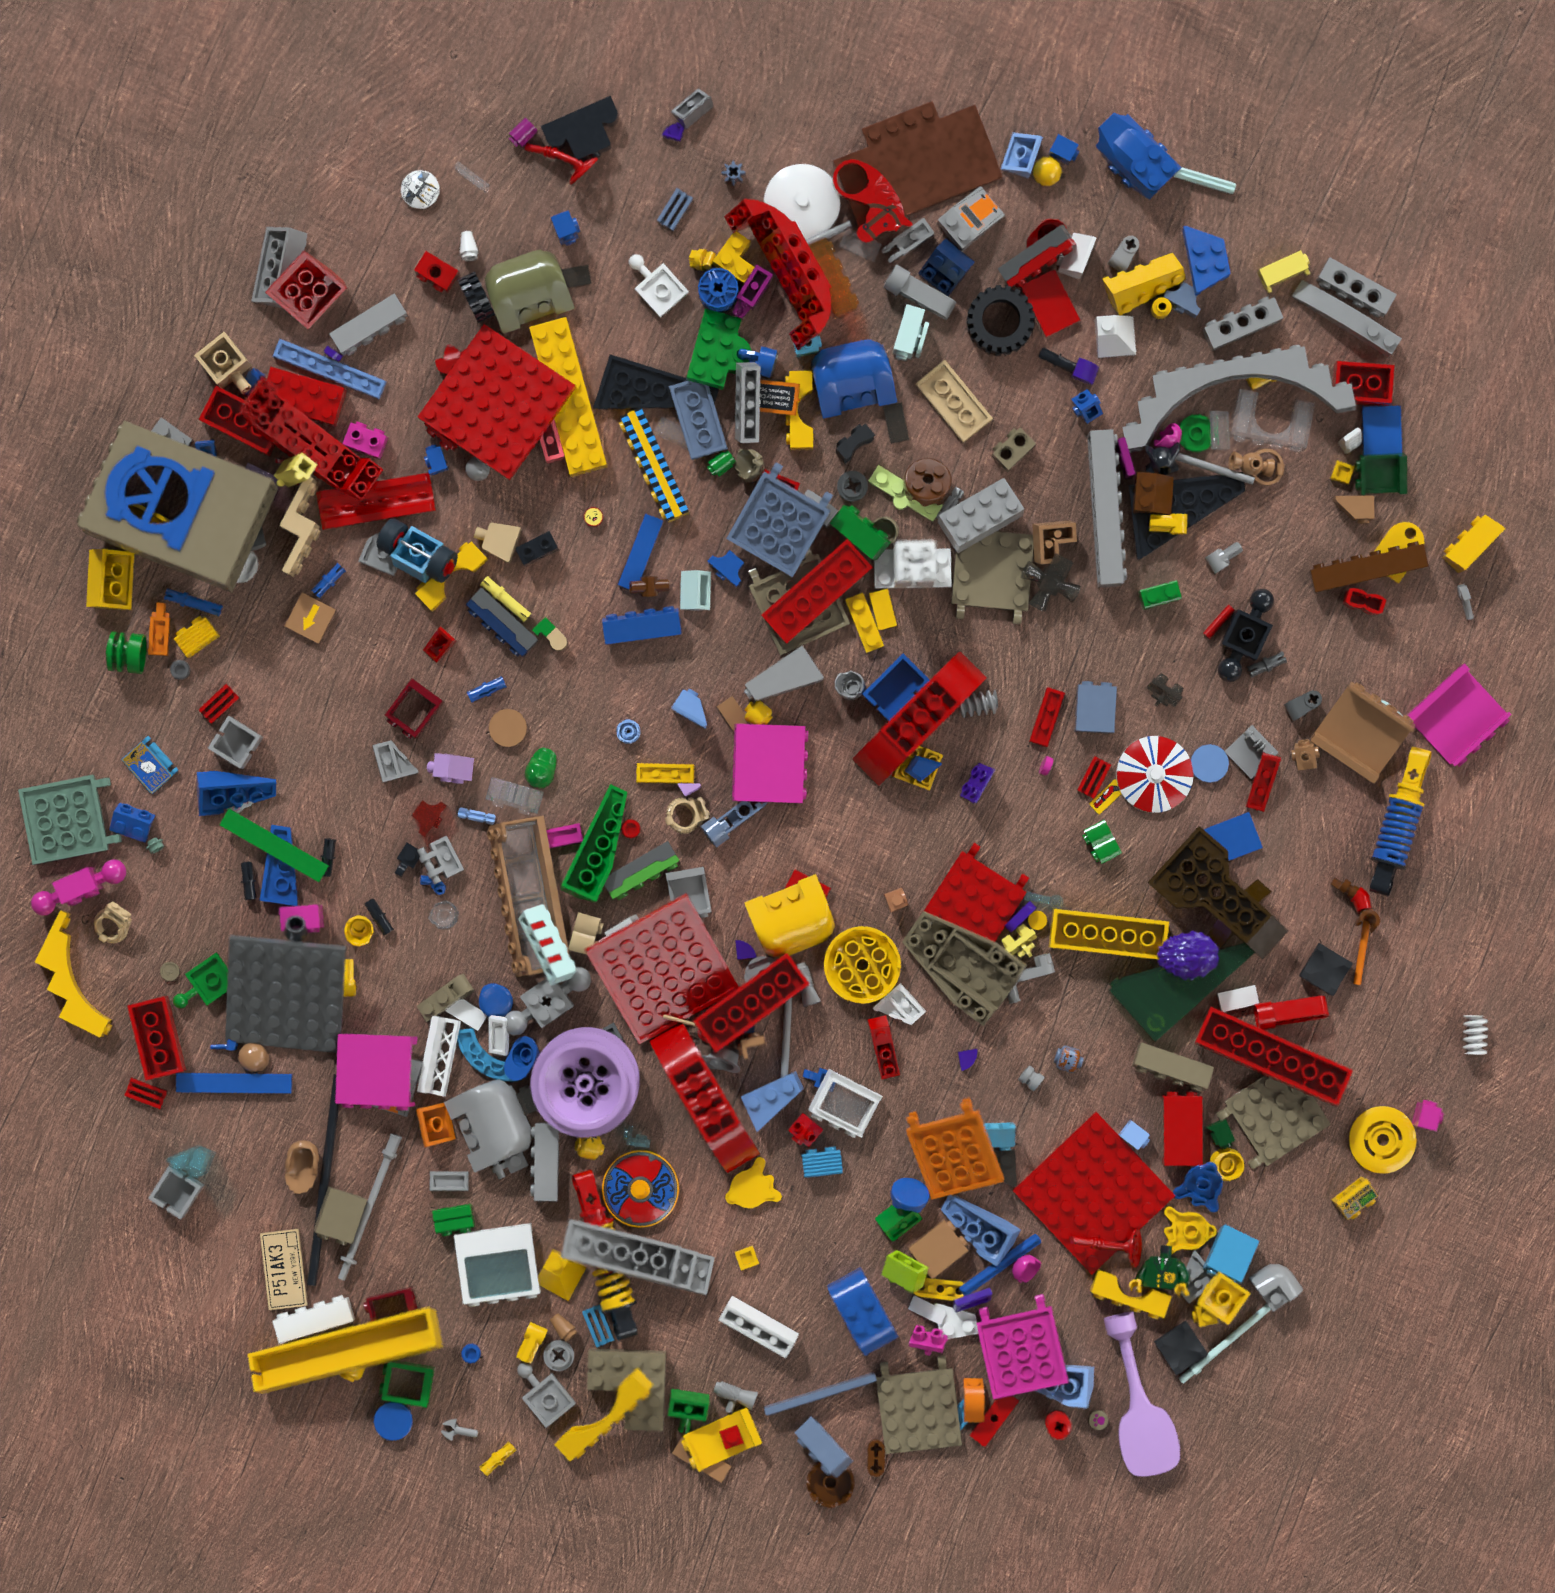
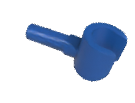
M228 1039L226 1045L215 1044L210 1045V1048L232 1051L237 1049L238 1043Z

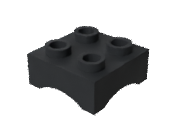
M866 423L863 426L857 425L851 431V436L848 439L843 437L837 443L836 454L845 464L851 460L853 453L859 447L870 444L874 440L875 434Z
M1318 943L1299 977L1329 995L1334 996L1353 963L1323 944Z
M1187 1321L1182 1322L1154 1341L1175 1375L1180 1374L1195 1362L1209 1355Z

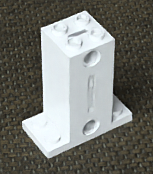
M935 541L896 542L893 550H885L878 560H874L875 589L951 587V549H935Z

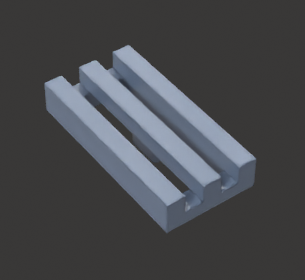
M676 188L658 217L657 222L674 231L692 202L693 197ZM679 194V200L670 212L666 221H664L663 218L665 217L666 213L668 212L671 205L673 204V202ZM684 198L687 199L686 203L684 204L683 208L674 220L673 224L670 225L669 222L676 213L680 204L682 203Z

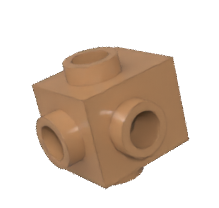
M1308 739L1295 743L1294 750H1291L1292 760L1297 762L1298 771L1317 768V758H1320L1319 747H1315V744Z

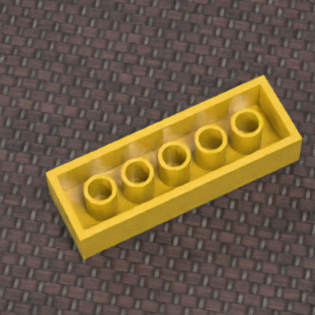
M1053 909L1048 947L1159 959L1157 958V953L1159 952V947L1168 938L1169 922Z

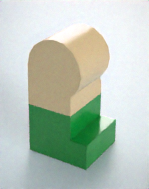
M546 617L532 629L537 636L542 633L556 651H562L567 647L566 637Z

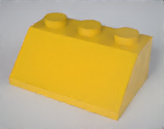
M1483 515L1481 518L1477 516L1470 523L1472 527L1468 531L1464 529L1457 536L1458 542L1455 545L1451 543L1444 550L1446 554L1442 558L1458 573L1465 571L1505 530L1502 525L1487 515Z
M89 549L86 607L131 610L134 553L109 549Z

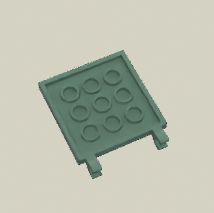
M88 775L18 789L33 865L109 850L108 844L122 842L121 834L106 836L97 788L111 786L110 778L96 780L95 775Z

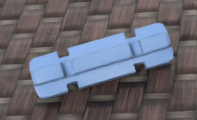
M459 808L458 811L459 818H468V820L486 822V824L491 825L495 823L496 816L494 814L488 813L487 815L484 812L471 809L469 811L466 808Z

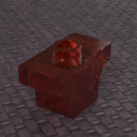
M422 800L411 815L420 824L418 833L427 837L433 827L437 828L443 820L441 816L448 805L442 801L436 805H430Z

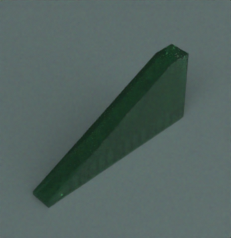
M1243 942L1219 949L1218 964L1205 977L1199 976L1193 980H1190V978L1183 980L1178 976H1174L1172 972L1168 973L1162 966L1123 976L1120 979L1116 977L1109 983L1111 987L1108 991L1148 1036L1156 1042L1247 961L1254 952Z

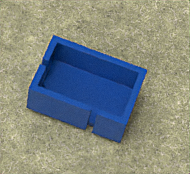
M903 653L862 696L873 707L878 705L877 711L889 722L915 696L913 692L918 693L930 679Z

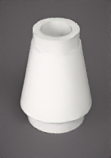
M462 232L460 244L462 260L472 261L477 259L479 252L472 232Z

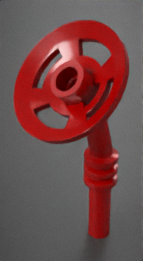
M528 143L525 145V151L542 154L544 157L552 159L557 158L573 165L572 168L575 171L571 176L570 185L576 182L598 160L595 157L582 162L558 151L557 148L541 147Z
M1134 1229L1129 1242L1125 1243L1109 1242L1095 1237L1091 1239L1077 1236L1071 1237L1072 1244L1090 1246L1091 1249L1124 1251L1128 1253L1129 1261L1133 1268L1139 1265L1142 1252V1236L1139 1229Z

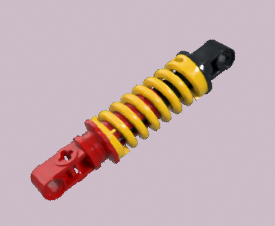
M592 1170L573 1174L572 1183L582 1211L579 1216L582 1218L583 1223L615 1230L613 1228L614 1219L605 1216L606 1208L601 1205ZM588 1196L592 1197V1200H590V1202H586V1198H588ZM596 1267L597 1270L592 1272V1276H602V1279L596 1281L595 1286L605 1287V1289L598 1291L597 1294L599 1297L606 1295L608 1299H601V1312L610 1313L617 1340L620 1341L636 1336L638 1334L630 1307L637 1304V1301L632 1296H629L633 1292L632 1288L625 1287L630 1282L629 1278L622 1277L624 1276L623 1274Z

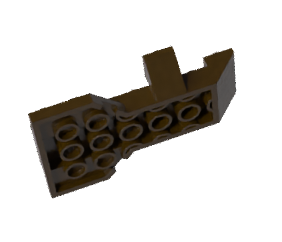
M1200 826L1195 829L1148 881V884L1176 909L1203 907L1213 915L1217 921L1206 936L1210 937L1220 949L1233 935H1236L1263 960L1289 932L1261 905L1272 891L1258 879L1244 890L1230 878L1228 850ZM1187 864L1189 866V864H1192V871L1185 872L1184 865ZM1204 876L1207 877V878H1206V882H1207V883H1206V884H1203V883H1202V884L1200 885L1198 878H1199V877H1202V878H1203ZM1214 889H1216V890L1221 889V891H1220L1221 896H1220V897H1218V896L1213 897V895H1214L1213 890H1214Z

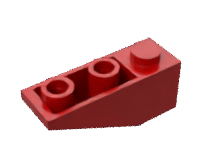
M887 1016L868 1019L881 1079L899 1076L900 1072Z

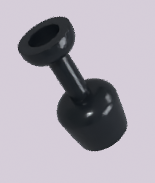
M300 916L289 917L284 928L285 937L290 941L302 942L301 940L307 935L305 920ZM294 926H299V927H300V929H298V930H293V929H291V928L294 927Z

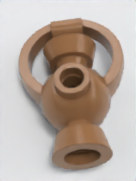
M1268 448L1260 449L1254 453H1247L1243 457L1241 454L1233 451L1228 463L1230 470L1241 468L1244 474L1255 477L1254 482L1263 486H1269L1279 481L1283 476L1285 467L1279 453ZM1264 452L1272 454L1278 461L1275 474L1277 476L1269 482L1262 481L1256 476L1261 471L1269 478L1273 475L1275 460L1266 459L1263 461L1260 454Z

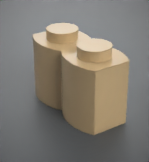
M578 912L568 950L586 954L585 949L597 943V934L602 933L604 923H601V918Z

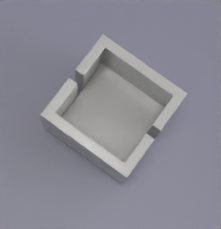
M228 716L219 731L225 734L223 736L216 734L208 749L238 768L244 769L252 757L250 751L255 752L264 737L233 717Z
M172 1164L168 1166L148 1199L162 1208L170 1204L166 1210L182 1219L203 1189L204 1184L192 1176L186 1178L187 1173Z

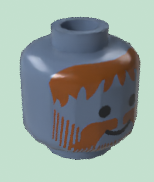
M1064 1045L1061 1049H1057L1054 1063H1056L1057 1069L1074 1073L1077 1068H1081L1083 1058L1080 1057L1081 1052L1079 1049Z

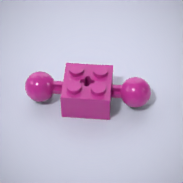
M109 860L103 865L101 872L96 873L93 867L82 869L53 882L52 884L56 892L40 891L32 897L31 907L36 914L45 916L52 913L59 902L61 904H68V906L79 904L82 902L81 898H92L99 895V890L104 889L102 883L118 884L122 882L126 876V867L119 860Z

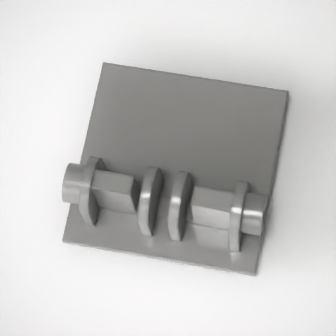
M1253 725L1225 750V753L1250 779L1256 774L1262 752L1274 756L1279 753Z

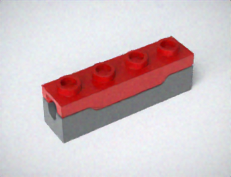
M1060 225L1003 264L998 270L1008 286L1019 288L1026 283L1025 279L1030 275L1032 278L1042 272V267L1045 265L1050 267L1056 263L1058 256L1061 254L1066 256L1072 252V247L1076 243L1066 227Z

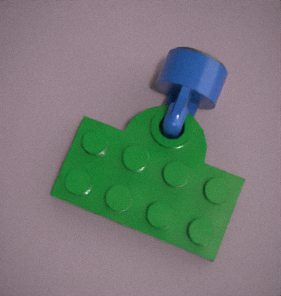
M705 309L686 380L723 390L727 373L736 374V363L747 362L758 364L760 366V376L770 378L774 372L778 352L761 346L760 353L752 351L749 343L744 338L737 336L742 319Z

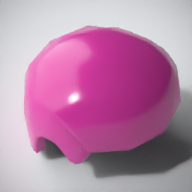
M1170 423L1164 431L1159 433L1161 440H1154V446L1170 449L1177 442L1180 443L1182 436L1180 426L1176 423Z
M1032 1255L1020 1257L1014 1263L1012 1269L1014 1278L1020 1283L1022 1281L1025 1283L1029 1282L1039 1271L1041 1262Z

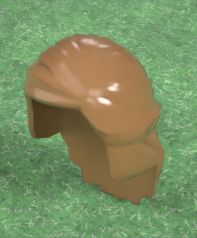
M297 1141L290 1146L287 1152L285 1162L286 1184L291 1191L298 1194L306 1193L310 1188H313L318 1173V1162L320 1159L318 1148L309 1141Z

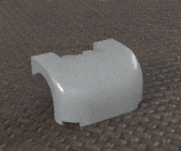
M500 1079L490 1081L444 1102L451 1120L456 1118L471 1152L467 1157L474 1173L526 1151L531 1147L530 1124L513 1087L507 1085L504 1081Z

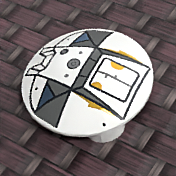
M421 170L414 171L403 180L401 194L405 202L411 207L426 209L437 200L439 184L431 173Z

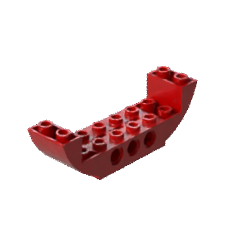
M743 199L724 217L733 233L749 227L752 230L753 235L802 321L800 325L789 333L797 350H799L816 337L825 327L831 311L830 289L832 287L795 221L792 222L784 213L765 202Z
M262 377L241 407V413L247 422L260 435L289 457L303 453L316 463L317 466L312 472L314 476L337 490L363 501L384 469L369 458H360L276 394L278 388Z
M959 651L852 760L880 786L987 677Z
M679 1023L651 1039V1046L671 1083L725 1171L729 1173L761 1154L693 1042L686 1026L683 1023Z

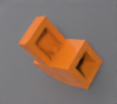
M964 1378V1422H983V1378Z

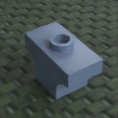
M1185 282L1181 284L1178 290H1167L1164 298L1170 301L1173 310L1180 314L1184 312L1196 318L1201 310L1196 304L1197 295L1195 296L1194 288Z

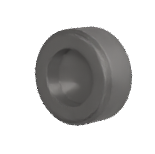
M183 660L173 662L170 667L171 675L180 680L187 678L190 674L189 664Z

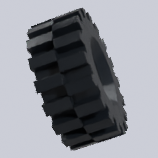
M475 271L457 279L478 323L495 316Z

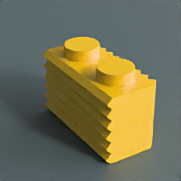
M201 616L195 618L191 622L192 626L188 629L184 627L176 632L177 636L174 640L187 658H191L220 637L219 633L205 616L203 618Z

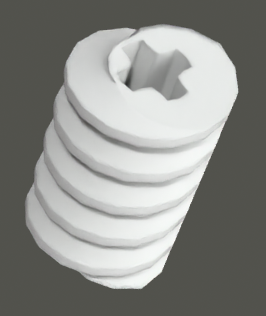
M1464 1015L1463 1017L1469 1020L1463 1023L1464 1026L1469 1027V1029L1463 1031V1033L1468 1035V1037L1463 1038V1041L1468 1043V1045L1463 1046V1049L1468 1050L1464 1054H1486L1487 1050L1482 1049V1047L1487 1046L1488 1043L1482 1040L1488 1038V1035L1482 1032L1487 1031L1488 1028L1482 1024L1488 1023V1020L1480 1015Z

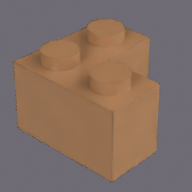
M1058 521L1032 524L1034 562L1059 563V543L1077 542L1075 522Z

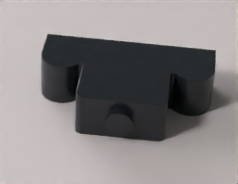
M610 95L542 125L541 130L549 147L561 150L566 145V142H568L574 157L583 162L595 157L599 158L601 153L611 149L610 140L603 126H615L619 117Z

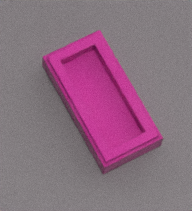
M580 823L546 830L550 849L582 843L583 841Z

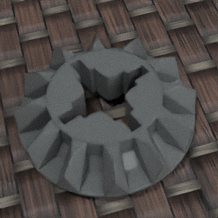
M845 472L838 480V493L845 500L850 502L858 501L867 492V480L860 472ZM849 479L854 484L860 483L856 487V494L852 491V489L845 490L849 486Z

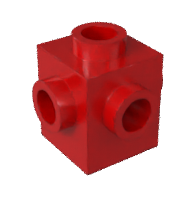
M802 1112L788 1131L794 1135L792 1139L799 1145L803 1143L810 1147L823 1129Z

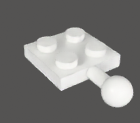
M635 254L630 257V267L634 270H639L646 278L635 290L660 318L689 293L664 263L651 273L644 266L642 256Z

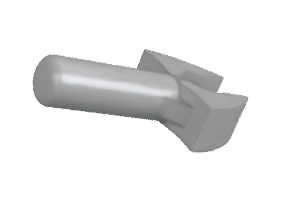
M1465 584L1458 585V597L1462 600L1466 619L1472 620L1474 616L1469 600L1471 599L1469 590Z
M450 1419L442 1424L450 1425L454 1429L451 1432L441 1430V1433L449 1440H453V1436L456 1434L474 1438L478 1436L477 1430L459 1427L456 1424L457 1419Z

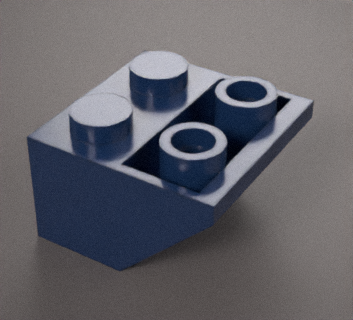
M945 238L936 247L918 274L941 293L949 296L975 262Z

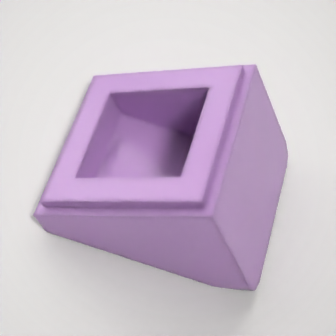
M700 783L678 784L686 797L701 788Z

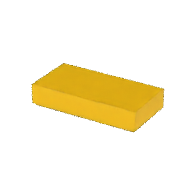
M888 589L869 593L878 631L896 627L897 623Z

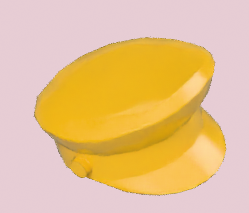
M1218 1149L1210 1158V1162L1217 1165V1170L1221 1174L1223 1181L1234 1180L1243 1173L1244 1160L1235 1149Z

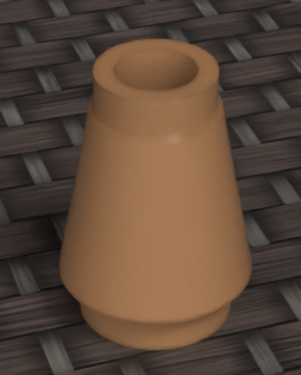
M559 1313L550 1319L561 1340L568 1342L577 1334L576 1327Z

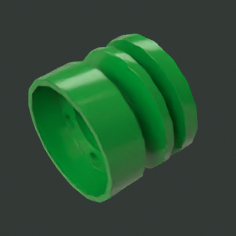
M112 631L106 647L107 670L115 671L117 668V672H122L126 664L128 673L142 674L147 653L146 635L132 633L129 641H127L126 633L121 632L119 636L118 632Z

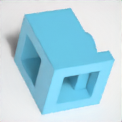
M820 336L814 337L811 340L812 344L810 346L804 345L799 350H797L794 344L796 357L819 353V347H822Z

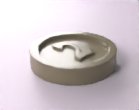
M166 962L161 966L160 974L163 979L173 981L178 978L180 969L176 963Z

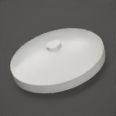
M807 164L792 165L779 171L769 182L764 195L765 203L775 207L792 222L795 221L805 240L830 230L836 222L840 210V195L837 194L833 187L832 178L822 169Z

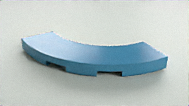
M474 1028L459 1030L457 1038L459 1048L476 1070L496 1080L518 1082L510 1080L506 1076L504 1071L505 1061L492 1057L481 1047Z

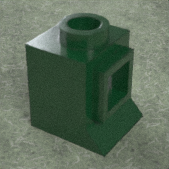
M1226 1119L1205 1126V1128L1211 1130L1209 1133L1215 1145L1221 1147L1222 1150L1232 1146L1231 1142H1234L1235 1139Z

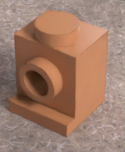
M902 887L884 894L890 912L908 906V901Z

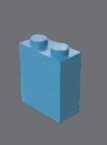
M1224 1224L1219 1229L1203 1269L1207 1270L1206 1273L1213 1277L1221 1272L1239 1285L1243 1281L1259 1241Z

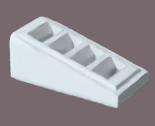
M1357 427L1338 441L1345 454L1350 453L1361 445V429Z

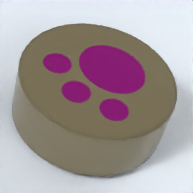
M1095 1410L1089 1415V1424L1093 1429L1102 1430L1107 1426L1108 1417L1102 1410Z

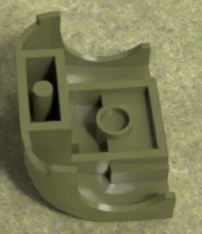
M541 249L496 264L491 267L492 269L484 278L490 301L503 334L521 328V324L556 312L558 315L575 309L554 253L542 251Z

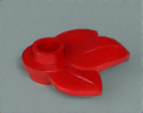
M448 344L444 351V358L435 360L437 369L443 374H448L465 349L460 353L457 348Z

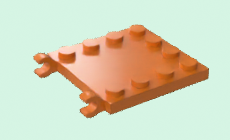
M970 1097L962 1099L963 1103H960L964 1114L921 1125L919 1124V1117L916 1111L909 1113V1117H907L910 1127L907 1128L906 1133L929 1190L931 1200L1004 1181V1176L979 1110L973 1111Z

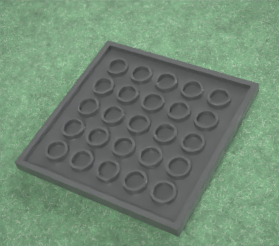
M230 935L225 1042L230 1039L236 1041V1043L243 1044L258 1043L263 1046L337 1053L338 1034H342L346 946Z

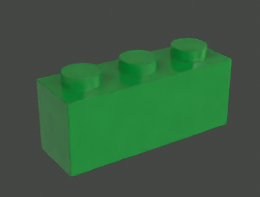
M843 505L830 524L869 558L878 560L891 543L887 539L888 535L881 529L876 530L873 527L874 523L870 519L861 517L859 515L860 511L853 505Z

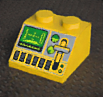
M1360 1177L1331 1199V1201L1345 1219L1351 1218L1353 1220L1361 1214L1360 1210L1362 1208L1372 1206L1376 1202L1375 1198L1378 1195L1366 1178Z

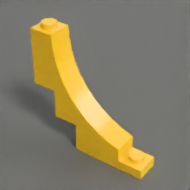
M60 910L35 963L55 972L47 990L67 999L59 1018L101 1038L109 1034L112 1028L110 1024L112 1019L95 1009L82 994L76 983L70 961L71 935L62 931L63 928L66 929L71 921L69 918L70 913Z

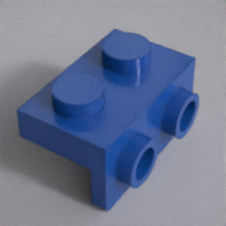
M119 803L113 812L109 830L146 843L155 815L146 810L134 808L129 804Z

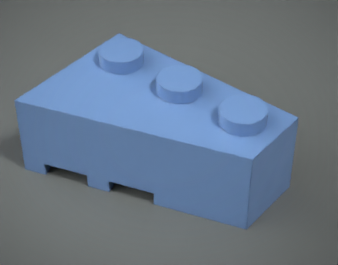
M796 1071L741 1096L757 1132L804 1089Z

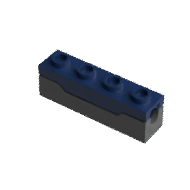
M480 588L471 600L466 603L469 607L467 611L474 618L479 616L483 620L481 624L488 631L493 629L497 633L495 637L503 644L507 642L512 646L509 650L517 657L519 655L524 657L539 641L483 588Z

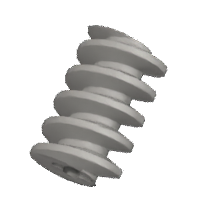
M996 689L993 695L987 690L985 696L982 691H979L978 697L973 692L970 698L968 697L959 706V712L962 717L965 718L966 712L973 717L974 711L980 716L982 710L988 715L989 709L992 710L993 714H996L998 708Z

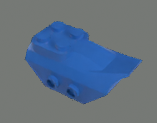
M1113 113L1098 128L1099 142L1096 148L1109 164L1108 168L1115 175L1118 173L1123 178L1122 182L1126 187H1132L1136 192L1149 200L1182 168L1167 153V148L1162 143H1157L1153 139V134L1147 129L1144 130L1129 114L1119 115Z

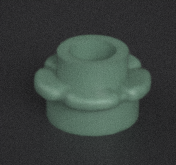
M157 837L147 842L146 850H149L151 854L160 851L165 847L162 843L163 839L158 840Z

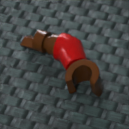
M1335 877L1330 885L1343 894L1346 892L1347 897L1354 904L1357 913L1360 914L1356 919L1355 926H1360L1366 920L1370 923V932L1373 933L1380 924V917L1371 908L1368 892L1362 887L1352 886V882L1348 879L1341 882Z

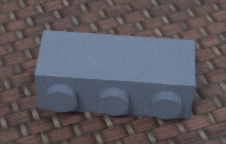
M810 1417L795 1432L799 1437L797 1439L798 1443L803 1448H809L811 1451L809 1455L816 1462L820 1461L823 1464L821 1468L826 1474L838 1477L853 1462L849 1455L814 1418Z

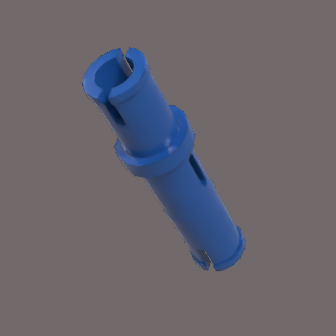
M167 588L164 600L178 603L182 607L188 606L218 617L221 615L223 605L188 595L189 593L187 592L181 593L171 590L170 588Z

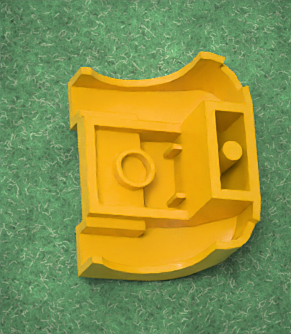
M816 874L798 881L796 885L768 896H759L744 902L760 944L766 955L781 958L786 953L790 956L823 943L829 939L835 928L832 913Z

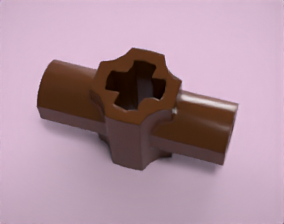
M657 576L640 577V581H630L629 590L631 594L641 593L642 597L659 596L658 592L669 591V580L658 579Z

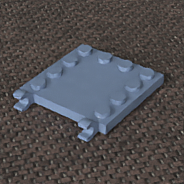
M775 463L770 474L763 472L726 539L793 577L831 511L827 508V505L833 495L826 491L820 503L778 480L777 476L783 466Z

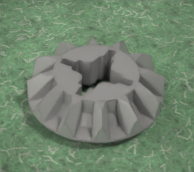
M554 1340L544 1350V1361L554 1371L566 1370L573 1363L574 1350L569 1343L563 1340ZM553 1349L557 1352H560L564 1349L565 1351L562 1355L564 1357V1360H561L559 1358L558 1360L553 1361L556 1356Z

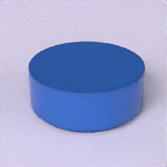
M470 1343L464 1346L461 1355L465 1362L475 1363L481 1356V1350L478 1345Z

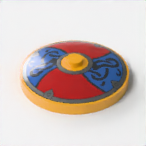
M647 1150L627 1152L614 1160L604 1175L602 1195L609 1212L623 1224L632 1227L653 1226L664 1220L676 1205L679 1195V1182L676 1172L664 1157L655 1152Z

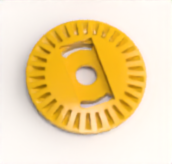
M1387 1106L1370 1108L1356 1118L1350 1129L1349 1146L1351 1153L1362 1167L1371 1172L1381 1174L1395 1172L1404 1167L1415 1152L1417 1141L1415 1128L1409 1118L1395 1108ZM1392 1123L1401 1133V1140H1399L1397 1132L1391 1127ZM1381 1134L1387 1135L1389 1139L1388 1143L1384 1146L1379 1145L1377 1142V1138ZM1364 1139L1367 1140L1369 1148L1375 1153L1374 1156L1367 1151Z

